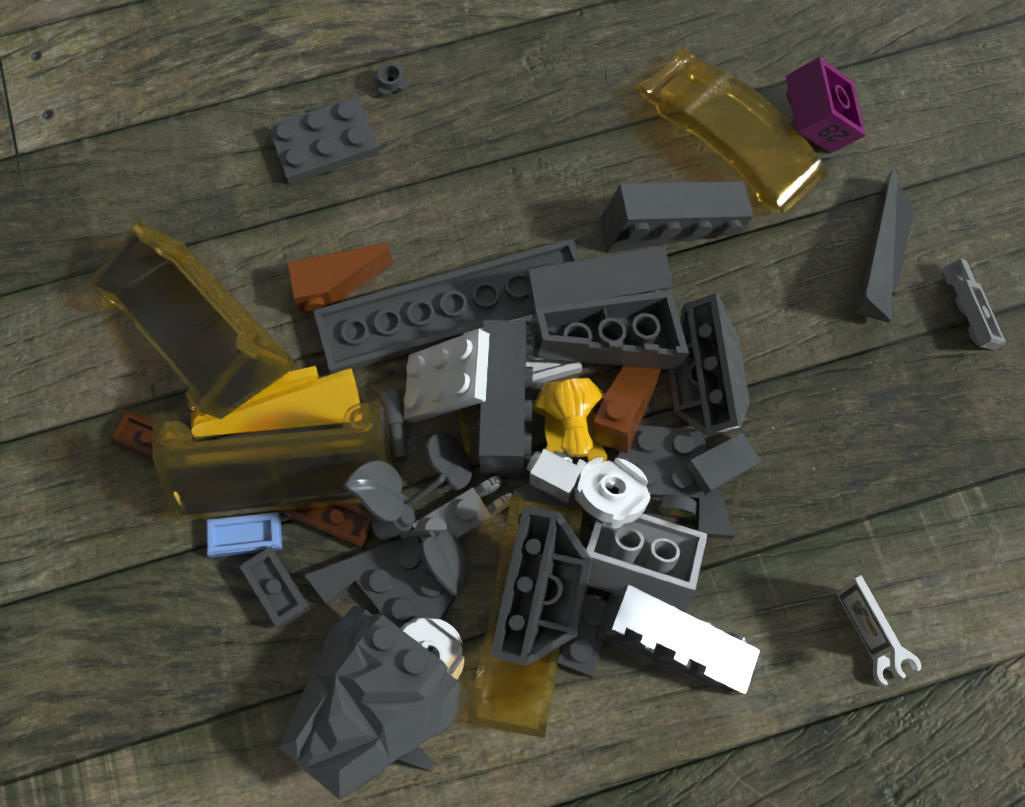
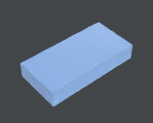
M278 512L206 520L207 556L210 558L259 553L270 546L275 551L282 550L281 515Z

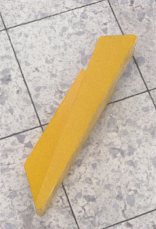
M316 366L212 387L205 395V403L199 411L191 413L192 435L194 437L359 422L362 420V411L352 368L320 378Z

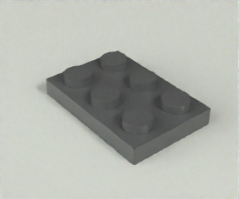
M358 96L268 126L289 184L380 154L378 144Z

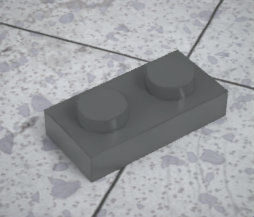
M271 546L239 566L274 625L279 630L311 609Z

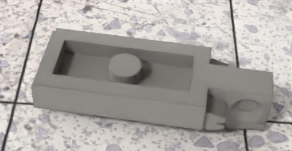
M960 258L943 267L946 283L953 285L958 295L955 298L959 310L967 316L971 325L968 328V332L973 342L980 347L991 350L1004 346L1006 341L981 284L976 283L967 261Z

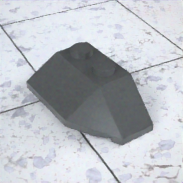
M714 293L684 304L681 310L680 323L689 354L678 371L668 370L674 414L706 436L740 428L750 403L739 337L719 295Z
M523 505L490 653L492 658L529 666L572 640L578 634L593 559L559 512Z

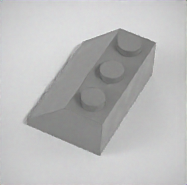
M642 514L635 521L624 523L622 527L616 529L608 527L604 521L596 518L586 550L593 559L588 586L614 593L629 584L686 613L696 590L708 534L646 514Z

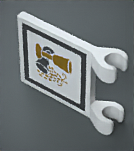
M862 575L854 578L836 592L873 660V678L879 686L883 687L888 684L883 677L884 669L890 670L895 680L906 678L905 673L901 669L902 661L908 662L913 672L921 670V663L918 657L903 648ZM890 652V659L884 655Z

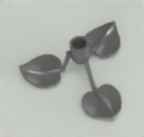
M439 432L428 439L425 451L429 464L440 475L405 503H403L405 496L400 493L402 490L401 477L391 465L384 461H372L359 467L346 480L343 488L353 494L373 515L372 529L379 539L388 541L398 535H401L403 540L410 537H426L420 545L423 560L440 584L456 597L462 592L468 572V557L462 543L456 536L446 530L437 533V535L432 530H410L415 521V514L411 508L412 505L442 484L445 479L455 490L465 487L471 480L472 464L467 451L452 435Z

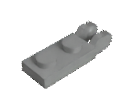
M496 475L482 482L476 489L474 487L416 521L412 524L414 530H432L435 535L446 530L461 540L492 521V517L510 507L515 502V499L511 493L505 494L486 508L481 498L494 492L503 484L501 477ZM419 537L421 542L426 539V537Z

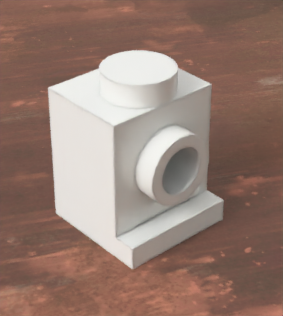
M543 449L542 453L536 451L527 467V470L530 471V485L568 504L577 488V480L586 462L579 459L577 465L572 463V459L562 452L553 451L552 453L546 449Z

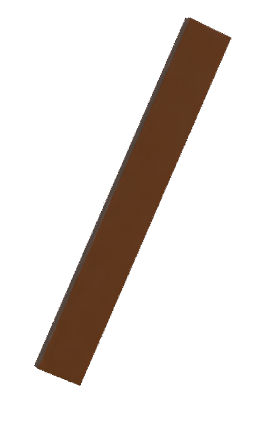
M125 410L109 438V441L117 446L263 508L278 512L282 516L362 550L372 533L371 522L373 515L368 510L129 410Z

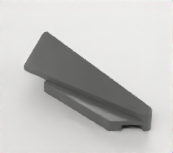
M891 170L884 183L858 289L860 294L855 314L887 323L891 320L892 297L896 292L915 211V206L897 182L898 176L895 170Z

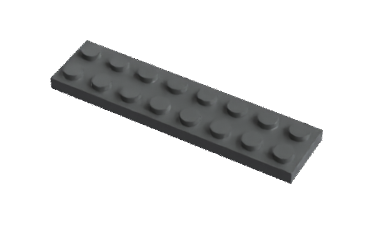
M573 238L313 310L330 373L334 374L351 368L354 370L421 351L462 336L465 332L483 328L484 320L509 321L534 314L531 312L525 272L532 268L580 260Z

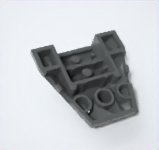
M353 606L328 634L280 743L279 750L336 798L342 800L383 773L384 768L402 756L406 758L415 752L416 747L434 735L438 737L447 731L471 701L472 696L457 679L447 673L448 667L442 660L381 614L372 615L366 609Z

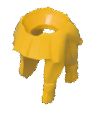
M571 378L557 382H546L537 399L532 404V410L545 417L546 450L552 453L553 451L563 453L564 450L570 457L587 456L588 462L600 457H604L603 461H607L604 446L594 443L595 408L602 404L606 394L590 378Z

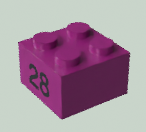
M818 57L785 76L788 87L786 97L792 106L794 114L792 125L799 135H803L813 141L816 146H821L830 153L866 136L853 81Z

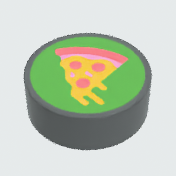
M665 495L660 499L659 512L668 517L690 519L695 517L697 503L694 499L686 496Z

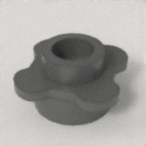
M386 63L374 72V80L379 83L380 87L378 90L381 95L389 96L398 90H407L409 82L403 77L404 70L401 65Z

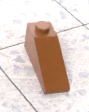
M388 242L288 262L293 296L300 313H314L313 310L337 304L393 264Z
M633 366L622 367L606 392L595 417L594 443L628 454L663 369Z

